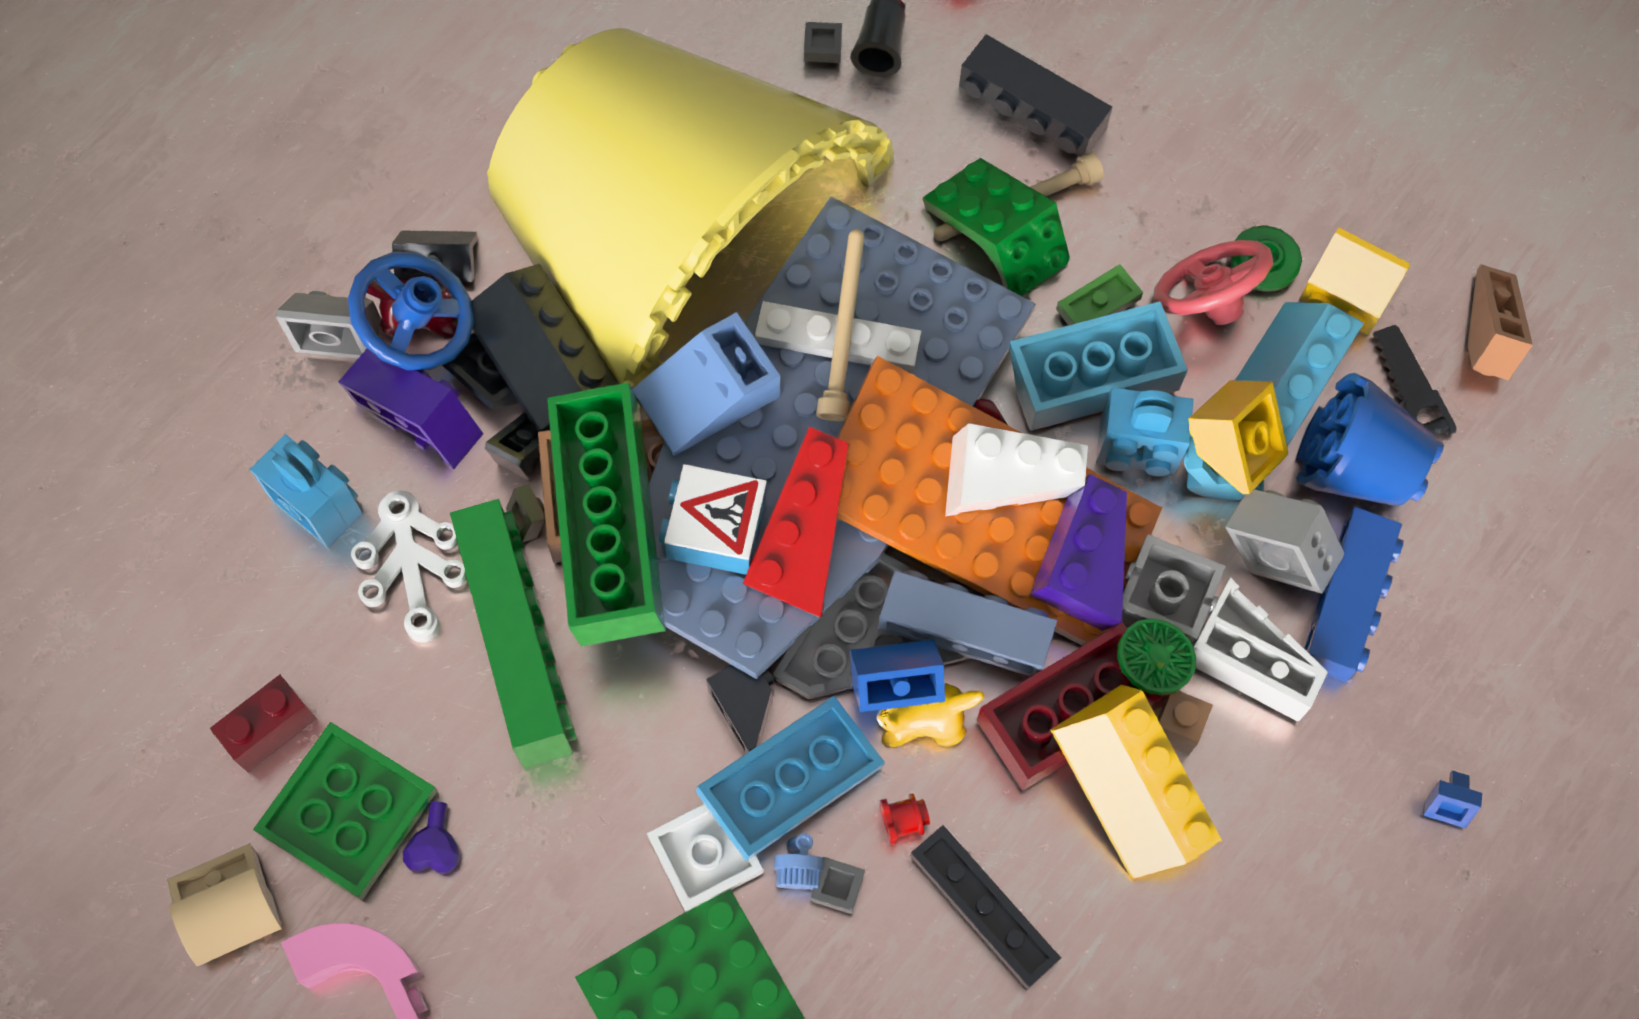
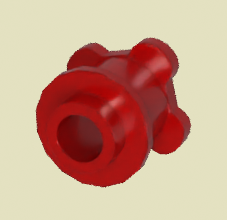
M912 793L908 794L909 799L888 804L886 798L880 800L879 807L890 845L897 844V837L918 832L919 836L924 835L923 826L930 825V818L924 799L916 801Z

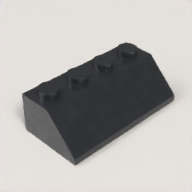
M540 264L505 273L471 301L474 316L472 329L537 432L550 431L547 398L618 384Z

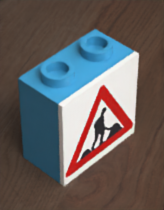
M683 464L680 480L673 479L670 489L669 504L673 505L670 519H663L660 529L659 543L665 544L666 559L747 574L752 563L765 507L767 481Z

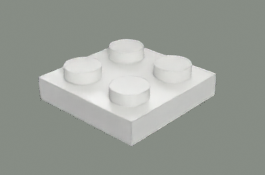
M705 804L647 833L685 912L764 873L756 855L745 861Z

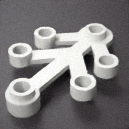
M397 490L383 497L378 507L380 523L367 541L359 542L352 548L351 557L361 569L374 567L379 560L378 552L395 532L397 546L376 576L361 583L358 595L366 606L377 607L381 605L386 598L387 589L402 569L410 609L405 616L404 627L414 641L424 643L431 641L437 636L440 630V622L435 612L426 605L419 565L440 576L444 583L452 588L463 585L467 576L464 565L460 561H447L415 543L411 527L433 538L440 549L451 550L458 544L453 524L448 522L439 524L420 513V506L414 495L407 491ZM398 504L405 505V509L401 513H392L394 506ZM450 531L453 533L450 540H439L443 532ZM365 550L372 551L369 559L365 561L358 560L361 552ZM453 568L461 570L457 578H447L449 570ZM378 588L379 593L376 597L372 599L365 597L369 589ZM417 617H427V622L424 626L415 627L413 625Z

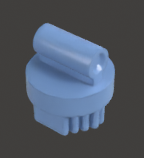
M803 833L788 840L787 850L791 854L775 855L774 870H777V887L794 890H813L814 887H819L820 871H823V858L808 855V850L813 845V839L809 834Z

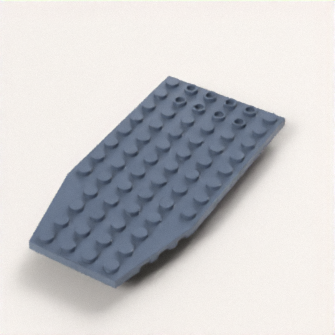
M831 196L744 322L753 337L755 338L763 301L838 315L848 235L852 230L858 229L864 234V245L854 318L921 330L914 371L911 374L974 407L975 402L980 399L1009 352V342L1017 339L1032 315L1036 304ZM759 344L780 374V398L675 456L664 442L649 483L665 627L755 679L795 643V639L809 626L816 623L820 617L744 585L743 581L746 574L666 559L665 544L659 543V535L663 519H670L673 505L669 504L670 489L673 479L680 480L683 464L766 480V502L754 550L755 555L809 426L837 437L843 422L823 420L816 416L818 399L823 397L824 391L828 390L832 358ZM848 361L844 393L848 394L847 401L851 403V406L871 365ZM838 518L831 555L829 580L824 599V611L839 597L842 598L865 572L868 573L879 562L889 546Z

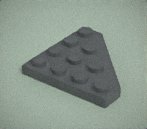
M884 553L879 562L868 573L865 572L842 598L839 597L824 611L823 618L809 626L795 639V643L788 648L774 671L773 679L807 699L852 689L850 650L917 642L878 629L879 617L894 571L904 573L907 570H916ZM927 577V578H928V581H931V582L940 584V583H938V582H936V581L930 579L929 577ZM937 648L944 665L970 659V657Z

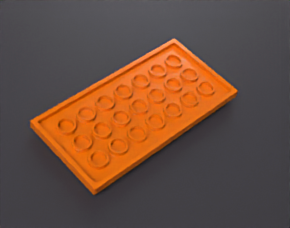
M877 356L873 360L836 437L850 444L838 519L984 595L1003 598L1008 602L1009 606L1025 610V608H1036L1046 612L1049 618L1057 620L1055 632L1082 646L1112 629L1113 627L1102 631L1029 596L1067 497L1020 505L1011 504L982 511L980 509L945 516L953 436L968 423L1021 432ZM1086 467V476L1091 474L1127 492L1124 591L1128 581L1125 576L1131 562L1135 563L1147 534H1152L1162 507Z

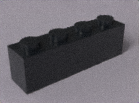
M985 34L961 66L959 86L968 95L984 100L994 106L1002 115L1011 116L1020 121L1030 131L1038 135H1044L1056 142L1060 148L1068 153H1074L1080 157L1089 153L1108 127L1113 108L1111 105Z

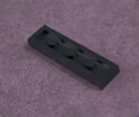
M944 825L910 853V857L1027 990L1060 961L1061 957Z

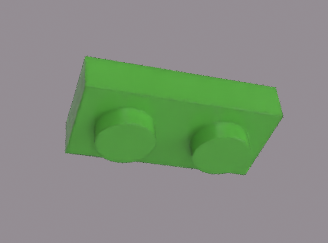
M1119 264L1057 303L1056 310L1068 325H1073L1122 312L1140 301L1143 291Z

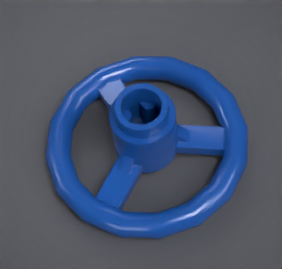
M391 252L369 261L354 277L348 296L351 325L362 344L383 362L405 370H433L453 361L468 345L474 325L471 298L460 279L437 260L414 252ZM394 268H415L430 274L447 288L453 299H442L439 285L429 277H414L404 285L390 270ZM374 280L394 299L392 313L398 325L390 345L375 334L366 318L364 300L368 287ZM432 317H458L455 334L444 348L430 354L405 353L414 330L425 327Z

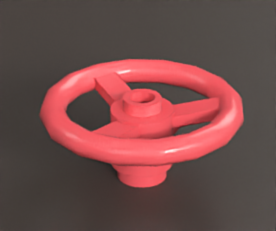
M1250 240L1219 243L1200 250L1179 261L1162 275L1154 287V303L1160 301L1164 312L1169 314L1189 315L1206 312L1207 317L1213 319L1216 325L1234 322L1244 312L1242 296L1260 284L1273 266L1272 250L1259 241ZM1240 255L1253 256V258L1233 269L1221 266L1220 264L1205 266L1223 258ZM1187 274L1195 279L1194 286L1196 290L1183 299L1171 298L1169 296L1173 286Z

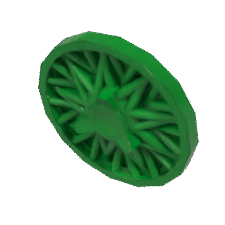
M1268 225L1253 226L1241 232L1234 240L1259 241L1272 250L1273 266L1266 278L1254 288L1255 290L1263 292L1279 291L1289 286L1298 276L1302 264L1300 247L1293 237L1282 229ZM1240 255L1229 257L1231 269L1248 261L1253 256Z
M1154 618L1139 620L1126 629L1118 643L1117 658L1123 674L1134 686L1146 693L1160 696L1176 693L1189 683L1195 672L1196 654L1191 641L1181 629L1168 621Z

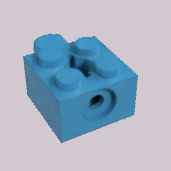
M1112 387L1100 420L1096 464L1106 465L1107 468L1115 471H1125L1129 468L1144 470L1149 475L1158 477L1169 474L1175 475L1190 444L1191 434L1188 418L1193 413L1194 399L1172 396L1162 391H1134ZM1143 446L1142 454H1137V449Z
M285 434L250 468V471L271 501L329 548L362 514L355 501L358 494L347 484L350 481L347 476L333 464L326 468L318 460L320 455L307 442L301 440L297 444Z

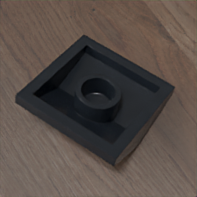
M475 333L470 335L468 345L453 361L442 365L491 410L518 403V400Z

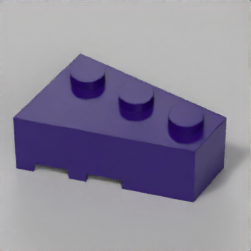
M368 348L338 381L358 406L395 430L397 427H400L417 436L414 439V443L425 450L429 444L432 445L444 459L443 462L452 469L458 466L484 434L458 399L460 392L451 383L444 379L437 382L425 370H405L383 362Z
M1091 474L1086 476L1085 486L1069 495L1066 499L1029 596L1102 631L1122 623L1126 491Z

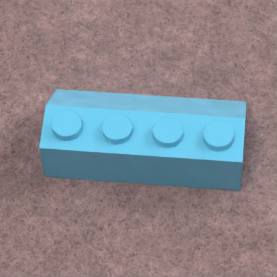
M1160 301L1009 342L1017 396L1030 431L1104 411L1112 387L1134 391L1155 390L1166 393L1179 391L1188 372Z
M1285 302L1235 379L1236 381L1273 382L1287 447L1364 324L1329 303Z

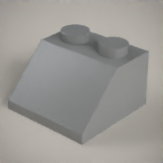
M312 291L309 294L294 293L277 309L276 319L295 352L359 358L366 350V347L362 344L351 325L348 298L330 296L321 291ZM365 297L366 318L378 336L381 317L374 301Z

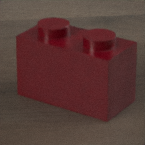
M279 674L209 729L233 760L249 772L317 718L290 684Z

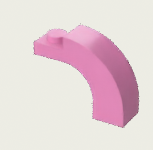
M332 923L307 929L281 942L298 982L305 987L311 988L345 971L359 970L369 972L381 983L397 1019H424L421 1013L428 1010L426 1003L417 986L412 988L408 986L423 978L424 975L414 959L402 947L384 934L357 924Z

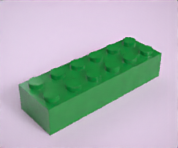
M629 382L547 398L568 628L581 647L666 631L640 405Z
M495 499L450 512L512 749L524 769L573 755L570 741L576 740L577 735L566 703L559 704V702L566 700V696L555 664L548 665V663L555 662L556 660L545 627L540 625L544 624L545 620L533 588L535 586L533 577L523 552V541L512 510L504 512L500 500Z

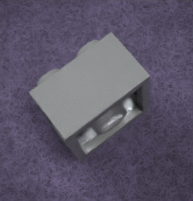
M1254 489L1250 494H1244L1226 525V529L1250 573L1318 593L1324 592L1345 554L1321 505L1309 499L1299 501L1284 497L1273 490L1264 492Z

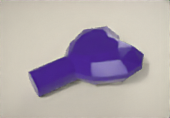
M432 801L430 803L427 826L416 832L406 844L403 850V862L409 870L421 871L430 867L438 873H449L457 867L460 857L458 846L453 836L444 829L447 803Z

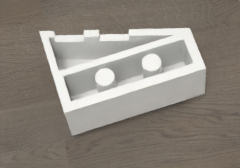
M968 423L953 436L945 516L980 509L982 511L1011 504L1020 505L1068 497L1085 486L1088 445Z
M1229 578L1218 596L1214 610L1211 614L1209 613L1199 637L1193 645L1196 654V668L1282 714L1299 721L1311 708L1328 671L1289 634L1286 636L1267 618L1269 614L1260 606L1256 607L1238 590L1240 586L1233 579Z

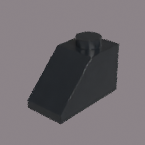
M730 665L707 678V687L745 754L761 744L772 704V689L770 687L775 685V682L768 668L755 679Z

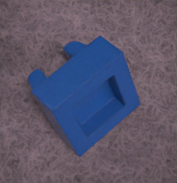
M1452 770L1449 776V783L1439 780L1425 801L1424 816L1466 828L1481 808L1483 793L1470 789L1469 775Z

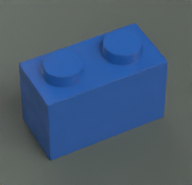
M934 639L850 650L852 687L860 712L945 702L944 664Z

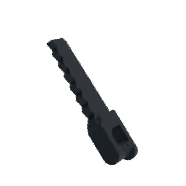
M1392 325L1375 331L1373 336L1379 339L1376 345L1382 349L1380 355L1386 359L1384 366L1390 369L1388 376L1394 380L1392 386L1398 390L1396 397L1402 400L1400 405L1415 418L1417 415L1433 410L1437 419L1423 425L1435 436L1443 433L1446 435L1456 433L1455 422L1439 392L1436 389L1433 390L1400 328Z

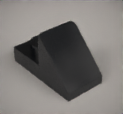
M524 412L486 441L485 449L498 465L530 481L533 477L538 456L540 455L539 437L537 430Z

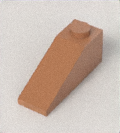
M1480 264L1476 274L1468 337L1471 365L1473 370L1485 376H1496L1509 380L1533 346L1519 284L1515 274Z

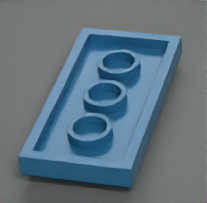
M833 696L698 785L695 792L745 861H748L880 770L885 762L837 698Z

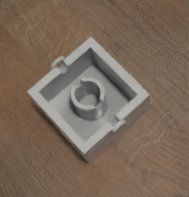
M1147 534L1135 563L1131 562L1125 576L1128 581L1123 591L1122 622L1126 628H1129L1139 620L1154 618L1168 621L1181 629L1193 646L1199 637L1207 614H1211L1216 606L1218 597L1215 596L1226 566Z

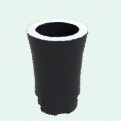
M901 0L870 1L859 37L850 55L852 64L860 72L873 77H888L900 70L902 65V35L906 19V4Z

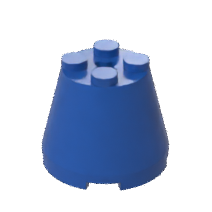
M1350 373L1344 376L1335 386V390L1339 392L1327 402L1324 408L1321 406L1317 408L1304 433L1296 460L1303 463L1302 472H1299L1296 477L1297 482L1315 491L1392 506L1403 505L1409 499L1419 501L1427 490L1428 480L1425 478L1431 465L1440 458L1443 452V442L1437 440L1436 436L1373 381L1357 373Z

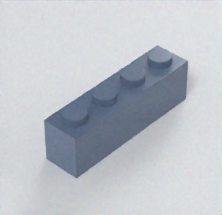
M907 570L904 573L894 571L879 617L878 629L915 641L934 639L937 648L1032 677L1043 670L1057 620L1049 618V615L1040 609L1025 608V610L1015 608L1009 606L1008 602L1003 598L993 595H986L984 598L968 593V590L961 585L955 583L937 584L928 581V578L919 572Z

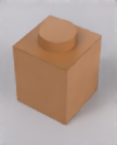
M1177 691L1168 696L1157 719L1173 749L1190 755L1200 741L1213 704L1182 691Z

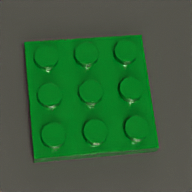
M330 722L253 830L349 893L363 900L438 790L435 786Z

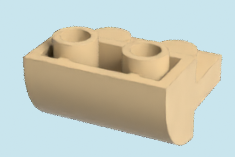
M251 843L167 879L172 904L168 905L171 917L187 953L196 966H200L282 929L272 893L265 884L257 852Z

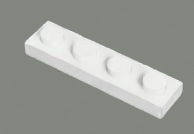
M763 301L755 339L758 344L832 358L838 315ZM854 318L848 361L871 365L873 360L879 356L901 369L913 373L921 330Z

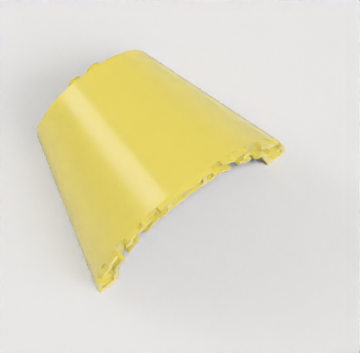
M615 28L592 35L576 45H568L554 63L536 73L532 80V86L513 110L499 136L492 154L487 176L490 196L533 265L540 264L618 384L629 382L633 389L659 367L661 360L658 359V355L666 345L669 334L662 328L667 317L672 322H675L692 294L685 286L694 272L700 278H703L715 256L731 242L739 231L766 204L790 184L798 180L807 169L811 167L816 169L822 166L824 160L821 156L824 155L831 161L848 159L851 156L856 163L857 178L869 187L894 163V151L891 140L886 137L887 133L873 122L626 28Z

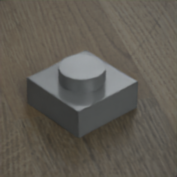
M805 22V62H841L842 23Z
M823 857V871H820L819 887L813 888L810 901L852 914L865 869Z

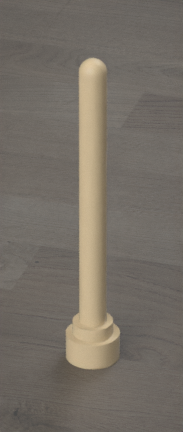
M1090 152L1078 157L1077 162L1072 164V169L1030 187L1044 196H1048L1076 183L1090 186L1104 179V169L1098 156L1094 152ZM948 223L938 226L934 230V237L938 241H944L961 234L960 231Z
M858 229L852 230L848 235L828 390L824 391L823 397L818 399L816 412L818 418L835 422H844L851 403L847 401L848 394L844 393L864 245V234Z

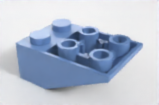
M736 312L701 331L632 390L645 413L675 456L780 398V374Z

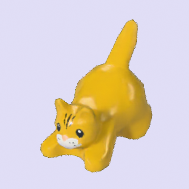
M945 683V702L879 710L877 721L880 726L888 730L882 735V743L886 747L896 748L915 738L929 736L934 738L937 745L944 747L953 746L962 741L967 733L963 725L965 719L964 710L980 703L984 699V693L980 690L962 693L958 687Z

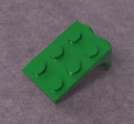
M981 157L975 162L968 164L963 170L939 184L934 190L922 197L927 211L971 238L986 252L998 270L1003 286L1020 296H1024L1065 267L1070 260L1056 202Z

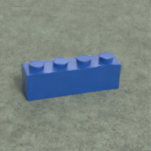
M1357 507L1353 508L1343 523L1338 540L1345 554L1324 592L1320 595L1304 645V649L1328 671L1327 676L1343 682H1347L1356 671L1361 673L1366 666L1370 654V649L1364 647L1368 634L1373 636L1379 625L1381 612L1376 611L1379 598L1384 599L1390 589L1393 576L1387 574L1390 562L1395 563L1404 543V540L1398 538L1402 523Z

